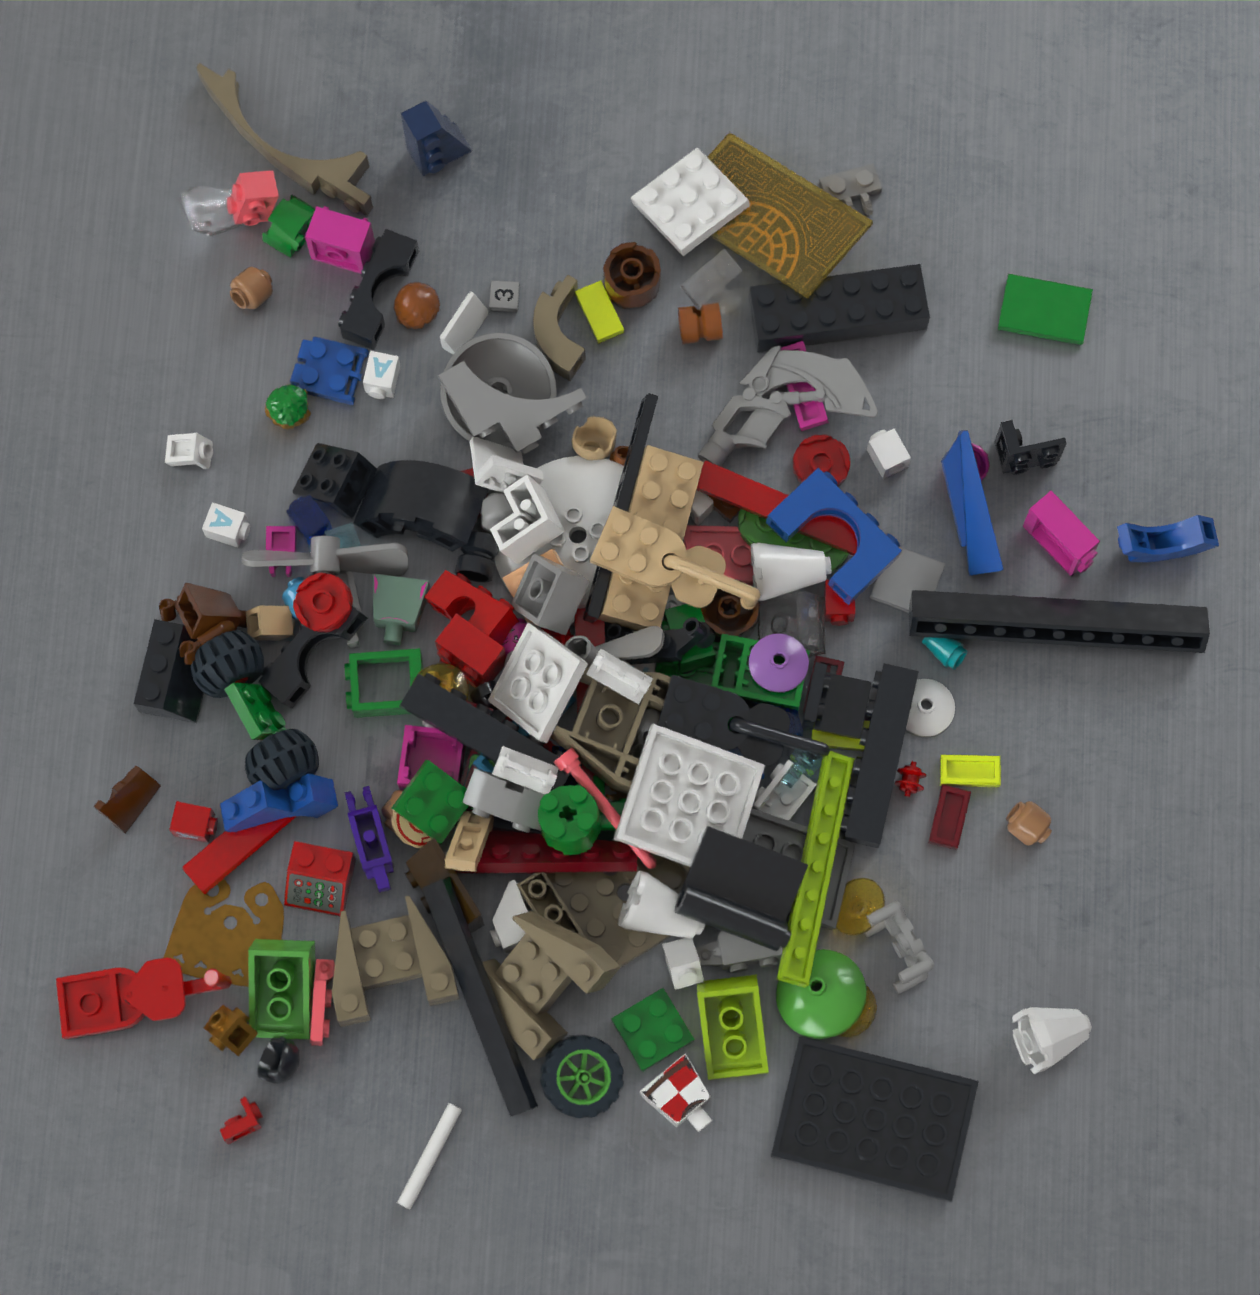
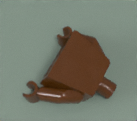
M185 582L180 595L177 596V600L173 601L167 598L159 603L162 621L169 622L177 617V610L191 639H197L196 642L183 641L180 644V657H184L187 665L192 664L195 660L197 649L207 641L223 633L236 631L238 627L247 628L246 611L239 610L231 595L226 592Z

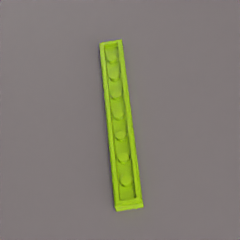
M830 751L827 756L822 757L801 862L808 864V867L791 907L787 929L791 931L788 944L783 948L777 980L804 988L809 986L855 759Z

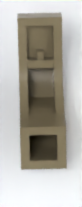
M567 275L563 282L558 281L551 296L542 291L536 303L533 316L537 348L544 354L552 370L568 381L572 380L586 359L585 348L568 339L558 325L562 313L575 296V291L578 290L577 280L570 275Z

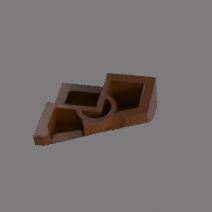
M135 766L127 773L124 779L112 787L110 799L106 804L99 800L93 807L110 820L116 828L126 834L161 785L144 770Z

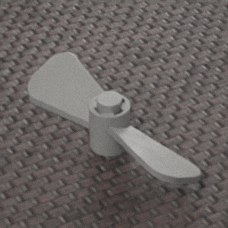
M316 536L311 538V553L248 550L242 554V564L250 567L310 565L311 575L327 573L337 576L340 574V570L399 577L405 574L408 569V550L399 543L340 549V538Z
M650 626L596 647L588 638L581 635L570 638L564 646L588 663L587 667L590 668L600 649L620 660L651 657L663 647L665 634L660 627ZM513 650L506 656L505 666H506V664H507V662H508V660H509V658H510V656H511Z

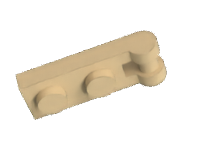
M464 811L445 857V868L460 871H476L488 835L493 829L494 815L490 814L489 818L473 815L471 811Z

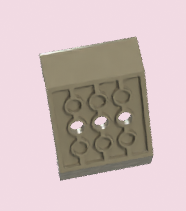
M651 853L656 859L657 865L653 869H648L637 856V872H647L678 894L680 893L690 869L689 866ZM536 872L517 884V887L534 913L601 946L621 967L671 937L670 935L628 930L618 926L623 903L627 901L621 900L617 892L622 886H630L637 872H617L613 876L605 875L603 872Z

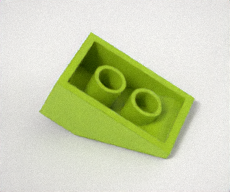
M757 974L705 980L702 983H698L697 996L708 1080L769 1073Z

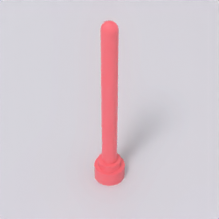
M571 747L553 763L560 771L564 770L566 774L570 773L580 786L586 788L587 792L593 796L600 811L617 830L621 816L579 766L581 764L578 760L579 755ZM629 845L648 869L656 867L657 861L650 852Z

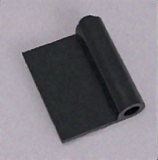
M707 825L677 898L675 913L768 949L778 951L780 947L785 948L790 939L791 931L787 930L786 918L808 864Z

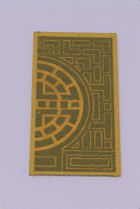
M730 132L707 156L750 203L747 209L717 230L711 237L806 298L814 292L873 225L871 219Z

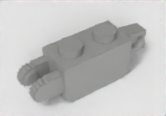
M720 931L716 941L696 947L701 967L722 966L723 970L730 969V973H738L748 970V965L758 963L760 967L777 965V960L781 959L783 947H780L778 951H774Z

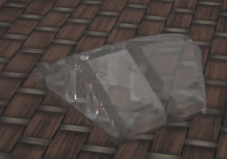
M209 186L190 187L180 196L193 231L212 237L243 225L235 224L233 214H229L227 209V198L231 196L232 189L225 188L222 190Z

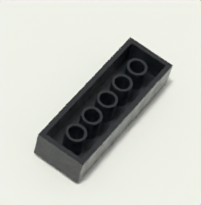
M921 264L820 277L808 292L790 281L751 286L749 290V304L757 352L769 351L772 347L777 346L782 348L804 341L805 346L927 330L930 319Z

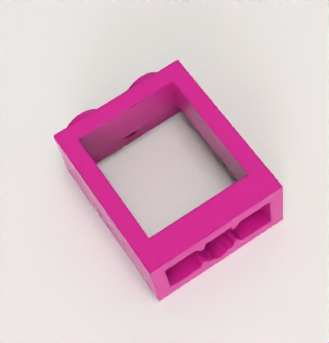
M1052 491L1048 492L1029 509L1023 527L1070 577L1077 571L1082 574L1093 564L1094 561L1092 559L1098 554L1096 549L1100 542L1099 539Z

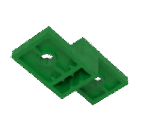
M728 634L721 635L720 643H712L715 652V663L713 665L695 669L689 674L680 673L678 665H672V662L657 663L655 672L669 677L675 675L735 693L743 700L799 710L804 685L803 680L796 688L779 693L768 691L759 686L752 678L749 670V656L752 648L759 640ZM806 650L809 659L810 650ZM776 656L773 659L778 665L785 662L782 656Z

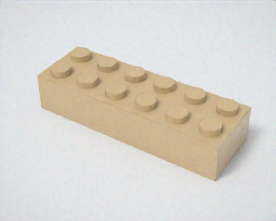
M647 445L644 448L628 512L672 530L683 541L703 462ZM611 571L598 620L612 624L617 623L622 627L636 631L650 626L661 627L671 585L659 588L648 587Z

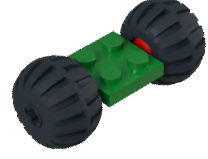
M236 630L223 633L207 641L197 649L195 660L191 664V673L195 684L205 694L213 698L229 697L251 739L262 740L249 750L245 758V771L250 784L253 785L262 780L273 790L288 789L286 787L300 780L304 775L308 773L315 775L319 767V756L314 742L300 730L286 729L285 719L275 710L271 702L270 692L261 684H252L261 676L264 670V656L260 645L252 636L243 631Z

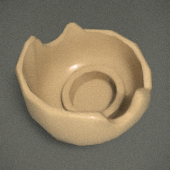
M588 417L582 427L576 426L572 437V447L578 456L586 460L605 459L614 450L617 429L613 422L604 417Z

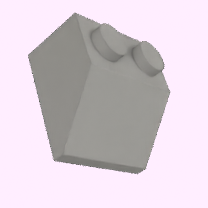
M533 553L511 605L515 608V611L537 626L566 635L569 627L574 622L575 613L581 600L586 595L587 586L590 581L575 571Z

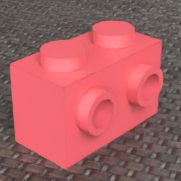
M273 170L239 174L236 183L232 186L231 196L227 198V209L229 214H233L235 224L253 226L260 222H268L279 197Z

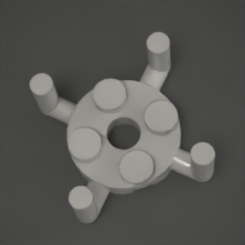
M894 901L867 915L869 924L862 927L865 936L868 938L887 928L890 935L896 938V941L892 943L896 953L900 958L905 957L908 968L899 972L900 980L893 983L897 994L925 981L928 978V971L934 967V962L927 954L921 939H917L912 930L915 928L907 918L902 904L899 901Z

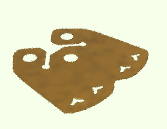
M225 879L217 884L219 893L214 897L209 896L207 893L204 895L196 885H193L182 902L163 958L175 959L174 956L182 954L184 963H181L179 959L175 960L179 962L182 972L186 975L204 978L207 970L215 968L229 976L233 985L249 987L248 949L254 940H282L284 908L274 888L269 883L262 882L245 892L244 902L253 914L260 918V923L254 924L253 919L243 907L225 904L211 911V914H205L204 910L206 907L211 908L229 897L231 889ZM260 893L268 896V903L265 906H258L255 902L256 896ZM229 916H233L237 920V925L234 929H227L224 926V920ZM202 961L207 968H202L201 966L195 968V965ZM241 969L244 976L241 977L239 974H232V972Z

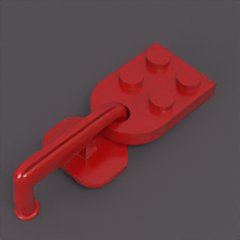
M168 957L145 962L138 973L127 968L117 967L56 978L62 1038L72 1039L128 1029L138 1024L145 1015L153 1021L176 1018L185 1009V996L227 989L232 985V980L217 969L211 968L206 971L204 978L183 981L181 965L175 959Z

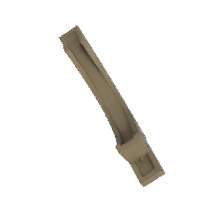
M201 63L197 65L199 78L215 103L238 132L275 168L312 195H315L320 188L330 198H335L336 196L344 201V205L352 212L358 213L359 211L366 216L373 208L371 196L356 187L358 181L369 168L368 157L365 153L358 151L335 159L312 160L291 156L273 148L252 130L240 110L239 83L236 81V73L228 69L223 77H221Z

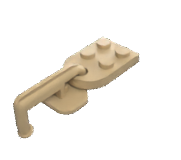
M614 506L590 559L592 564L648 587L659 588L671 585L677 600L696 608L708 606L712 602L717 589L740 597L742 607L748 610L756 606L761 595L757 588L723 575L726 563L723 556L718 552L703 546H695L686 550L682 539L672 530Z

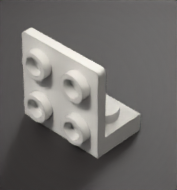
M475 436L470 440L475 485L504 493L503 490L526 474L538 484L544 480L542 470L523 464L521 451L515 452L513 448Z

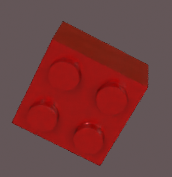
M457 613L435 640L437 654L441 658L439 662L451 671H454L456 668L463 673V679L475 688L488 681H493L505 666L506 654L504 646Z

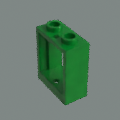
M420 648L349 653L350 663H344L345 680L351 681V691L346 692L347 709H352L355 718L411 714L399 707L402 700L361 703L359 665L409 661L411 687L418 673L423 676V660Z

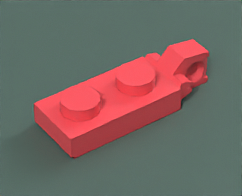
M316 959L310 1044L315 1046H322L323 1038H329L330 1020L324 1019L325 1007L331 1008L332 989H326V985L334 976V960Z

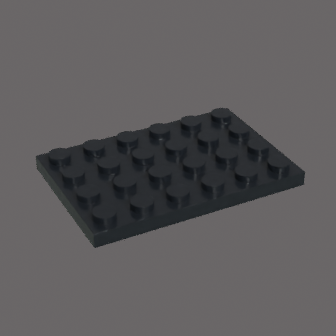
M799 1036L771 1157L952 1202L979 1081Z

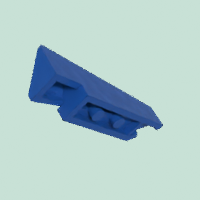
M961 430L958 432V437L950 450L946 452L941 460L960 546L967 547L968 573L970 576L1002 571L1003 565L968 430Z

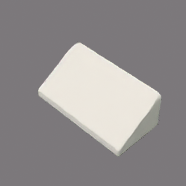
M468 293L440 336L442 348L452 354L463 344L473 339L489 314L488 309L474 293Z

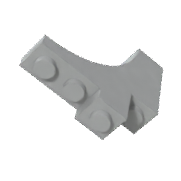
M464 361L438 375L439 380L473 437L479 434L481 439L496 431L494 424L499 423L514 451L522 450L524 454L539 446L537 440L542 438L537 429L539 425L542 426L543 430L558 422L556 416L566 410L569 415L582 408L583 404L581 401L587 398L581 388L569 394L550 399L534 400L513 397L484 383L470 370Z

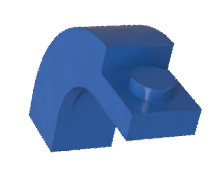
M1201 515L1164 526L1144 527L1131 523L1117 526L1119 547L1124 555H1128L1130 562H1158L1177 559L1219 546L1213 518Z

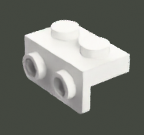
M788 760L785 765L779 763L770 775L772 782L766 789L761 786L757 791L753 809L790 821L815 790L817 784L793 767L794 763L791 760Z

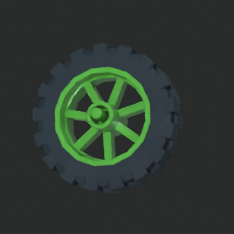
M573 1035L558 1041L551 1051L549 1050L546 1053V1059L541 1065L540 1083L545 1097L556 1109L575 1118H591L598 1116L597 1114L601 1112H606L610 1105L617 1101L620 1096L618 1095L620 1089L623 1088L622 1074H624V1070L619 1061L618 1054L614 1052L609 1044L592 1036ZM582 1054L581 1065L577 1068L569 1058ZM589 1054L594 1056L599 1063L586 1070L587 1055ZM564 1063L573 1070L572 1075L560 1076ZM602 1067L604 1081L592 1078L591 1074ZM574 1080L575 1083L567 1094L563 1090L560 1081ZM590 1082L601 1086L599 1091L592 1097L587 1085ZM580 1084L583 1087L586 1099L573 1098Z

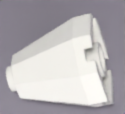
M1030 1007L1012 1016L1013 1023L1018 1022V1028L1013 1030V1038L1020 1057L1025 1065L1032 1064L1034 1066L1030 1069L1034 1074L1045 1071L1089 1039V1032H1091L1089 1018L1078 1009Z

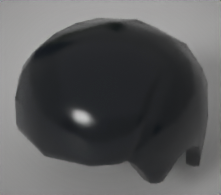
M280 1037L279 1039L281 1040L271 1039L263 1051L257 1069L260 1079L279 1084L286 1082L295 1074L300 1063L299 1049L292 1040Z

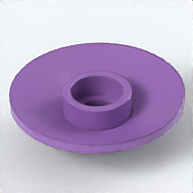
M771 634L760 639L752 648L749 656V670L752 678L759 686L771 692H787L796 688L804 680L808 672L809 659L805 648L797 639L786 634ZM776 656H782L785 662L778 665L773 659Z

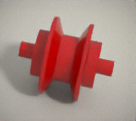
M911 761L910 765L897 769V772L902 775V779L895 781L894 784L900 787L901 791L905 792V797H910L911 793L915 794L917 791L924 790V787L919 784V780L926 778L927 775L921 771V768L916 767L917 762Z

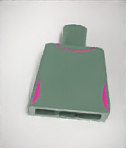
M373 573V620L376 627L385 628L384 643L401 645L403 631H417L427 603L424 596L431 589L429 580Z

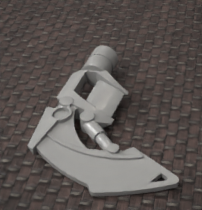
M781 346L772 347L739 383L740 385L748 386V388L744 390L743 395L733 396L713 422L712 427L715 432L699 452L698 458L703 463L706 460L722 466L735 448H766V442L782 420L788 418L791 414L787 405L800 404V402L824 401L826 411L870 418H875L878 415V410L864 381L848 358L837 360L817 353L781 350ZM798 382H807L816 390L808 392H773L782 386ZM771 393L769 400L765 399V397ZM865 399L870 406V410L863 409ZM740 411H753L736 435H729L725 432Z

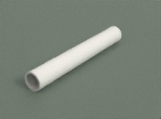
M448 1103L397 1202L398 1204L411 1210L462 1111L460 1108Z

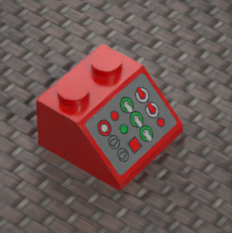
M294 841L287 869L284 906L340 917L341 911H344L356 863L353 852Z

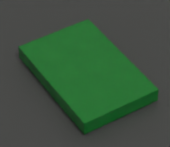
M1008 273L997 330L1083 345L1093 289Z

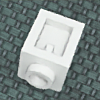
M198 433L168 435L165 463L170 466L196 464L203 469L210 468L213 455V442Z

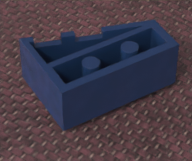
M424 101L401 113L407 150L423 176L441 171L446 164L472 151L458 125L455 122H450L446 115H441L439 110L428 101Z

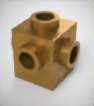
M224 1004L210 1016L209 1021L203 1027L212 1035L209 1041L222 1052L227 1047L238 1057L258 1034L256 1030L247 1024L250 1018L237 1007L232 1011Z

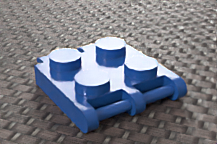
M315 336L312 341L302 340L297 359L305 363V365L295 363L290 380L291 385L306 389L307 395L354 405L355 398L353 395L357 382L361 381V368L364 358H367L369 355V350ZM359 356L355 371H352L355 358ZM350 379L352 380L349 388L348 395H346L345 392Z

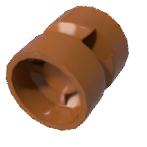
M719 303L702 304L700 309H696L695 306L678 307L682 344L697 343L702 337L706 341L723 339Z

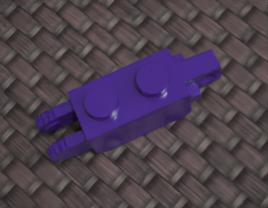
M366 786L362 787V793L368 807L356 810L354 795L351 791L345 792L349 808L347 814L363 871L367 875V879L375 878L379 893L391 890L387 874L394 872V863L378 807L374 804L370 787Z

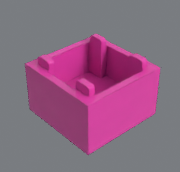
M316 206L305 235L311 259L361 274L366 261L370 262L373 254L372 249L375 239L371 222L367 218L361 220L331 211L327 206L323 208Z
M405 725L397 780L399 790L404 791L425 760L431 761L460 783L466 746L436 728Z

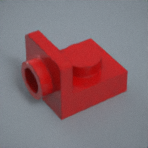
M246 1097L241 1098L240 1101L247 1116L243 1118L241 1115L234 1116L224 1122L225 1127L219 1129L227 1144H231L262 1128L258 1120L263 1118L255 1101L250 1103Z

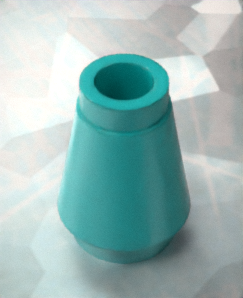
M924 637L922 641L946 668L951 667L953 670L959 667L968 653L963 648V643L951 638Z

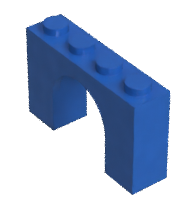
M817 468L768 514L766 523L787 543L809 521L816 517L829 515L846 521L856 535L857 551L831 577L828 585L850 605L899 558L902 550L899 548L900 543L893 535L889 533L886 535L878 527L879 523L870 513L865 514L858 507L857 500L850 493H844L836 486L838 483L829 472L825 471L823 473Z

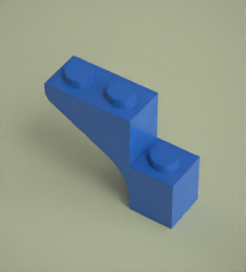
M308 773L301 777L300 780L291 783L286 787L288 788L286 790H273L260 780L220 803L224 829L228 832H237L294 816L319 818L338 807L333 779Z

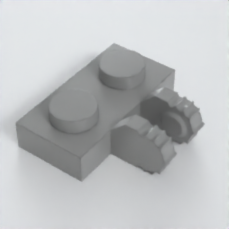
M874 163L819 178V185L826 201L834 206L843 204L846 213L856 219V209L852 201L860 199L866 216L873 214L869 196L879 194L882 191Z

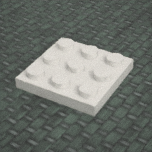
M698 148L694 149L631 197L632 203L682 256L686 255L750 206L749 200Z
M528 622L488 701L537 740L547 743L588 663L540 627Z

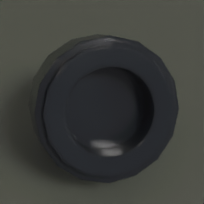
M488 681L474 689L470 694L472 702L482 704L487 708L493 709V711L497 710L498 708L488 701L496 685L495 681Z

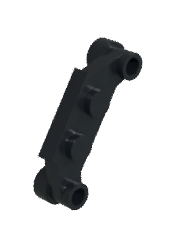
M692 617L684 622L681 629L663 630L665 634L663 647L655 655L625 661L630 665L682 661L683 655L695 645L701 649L712 645L716 634L714 629L707 623L700 622ZM613 623L607 628L606 637L612 641L634 632L629 628H623L619 624Z

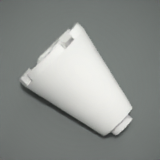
M758 542L751 544L753 586L760 591L759 601H765L826 581V575L832 573L830 557H825L824 551Z
M637 872L627 892L629 894L627 902L623 903L618 926L628 930L690 939L695 934L700 935L705 924L675 913V905L679 896L677 892L649 873Z

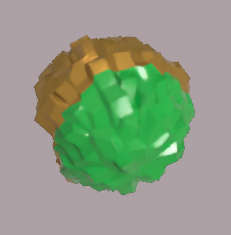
M291 384L274 389L265 404L266 416L273 421V424L287 430L306 423L311 415V412L308 410L306 389H301Z

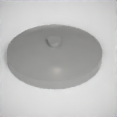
M489 333L469 340L452 355L443 371L445 372L464 361L470 370L484 383L504 394L534 400L556 397L555 376L544 354L529 341L512 334ZM441 383L440 397L444 413L452 427L470 442L473 436ZM499 423L494 424L496 431L482 438L512 448ZM541 425L537 427L539 432L543 429Z

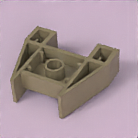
M586 667L579 682L589 686L571 731L556 726L550 737L566 751L573 747L579 755L578 760L610 788L628 795L639 763L638 758L628 754L645 710L655 709L661 713L671 677L658 672L641 671L653 678L640 703L637 704L586 675L589 667Z
M405 896L409 915L351 928L346 910L341 911L332 984L335 1011L341 1027L371 1020L365 994L366 990L423 977L430 1006L460 999L452 965L410 896Z
M530 911L514 915L512 918L526 933L504 962L500 964L494 958L482 963L512 1039L533 1060L545 1057L546 1053L549 1050L551 1051L558 1041H562L568 1034L547 1011L573 980L586 994L604 989L621 966L601 946Z

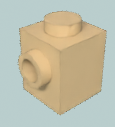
M259 605L246 611L247 633L255 640L280 641L293 635L295 621L292 618L289 606Z

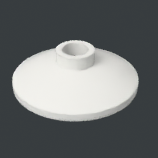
M932 679L917 680L906 727L907 731L917 736L931 737L942 733L948 728L955 714V702L952 694L943 684ZM929 701L932 708L928 710L923 709L921 702Z

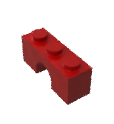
M445 570L424 596L434 611L449 620H452L456 613L461 616L466 611L475 610L468 622L502 645L513 626L520 622L513 613L515 608L503 598H500L499 601L494 599L492 593L483 586L479 585L477 588L472 586L471 581L461 573L454 575Z

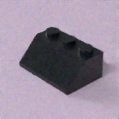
M154 619L134 705L140 713L197 723L204 692L195 684L191 673V664L187 665L185 663L184 657H180L179 651L180 644L183 641L196 642L197 639H191L183 624Z

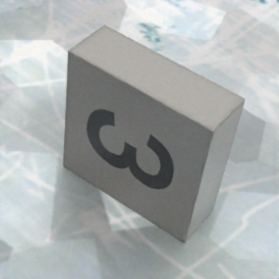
M491 281L489 311L518 312L519 282Z

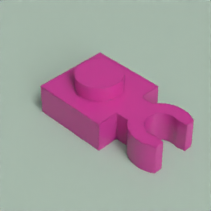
M266 526V550L296 552V526ZM269 566V572L272 577L276 576L275 571L279 566ZM284 566L286 567V576L291 577L292 566Z

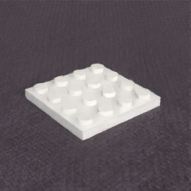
M652 724L649 728L614 839L690 867L707 825L741 839L743 838L765 765Z

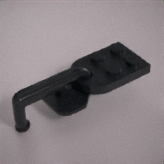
M671 675L658 726L726 751L738 747L743 757L765 766L774 765L780 760L784 746L806 752L809 758L813 760L827 756L830 752V747L826 743L788 733L790 717L782 708L760 703L749 709L746 702L735 693Z

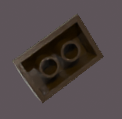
M433 838L405 862L409 871L404 874L413 889L419 886L423 894V887L449 877L470 932L473 933L484 926L482 915L455 870L445 868L446 856L436 839ZM424 895L420 900L428 914H430L431 910Z

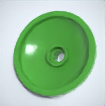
M825 949L815 951L809 986L804 988L778 980L776 988L777 1007L786 1024L795 1032L815 1039L831 1038L847 1031L861 1016L867 999L866 982L859 967L846 955ZM820 983L823 985L821 990L813 991L815 984Z

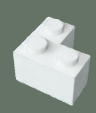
M527 474L503 490L514 513L490 529L500 551L517 564L565 532L544 488Z

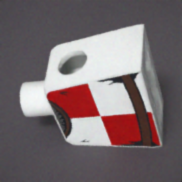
M685 1054L640 1091L641 1097L676 1127L688 1119L694 1128L700 1132L713 1121L702 1108L710 1100V1095Z

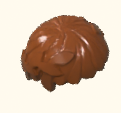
M412 282L403 286L398 292L394 302V310L399 323L409 329H421L425 324L430 323L437 317V312L440 310V301L433 287L420 282Z

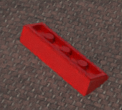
M296 816L282 818L237 832L224 831L188 861L182 869L205 895L296 818Z

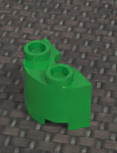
M291 194L289 201L283 198L268 219L272 222V225L267 232H263L262 241L291 258L295 251L299 252L306 242L304 234L308 230L316 208Z

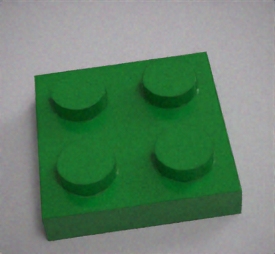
M425 760L391 809L431 839L435 838L438 844H442L469 806L462 803L467 788L431 761Z
M664 988L611 1018L642 1072L695 1041Z

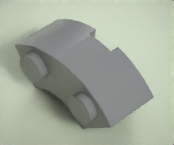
M474 769L462 802L473 807L472 813L484 818H489L491 814L513 822V828L529 833L530 828L541 830L538 822V809L540 800L545 794L494 776L491 772Z

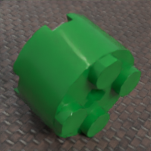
M580 785L560 786L543 795L540 800L538 822L548 846H552L555 850L561 851L565 855L581 854L593 846L592 843L602 831L601 817L597 803L593 796L587 792L586 788ZM571 818L574 819V820L571 821V822H567L568 819H571Z

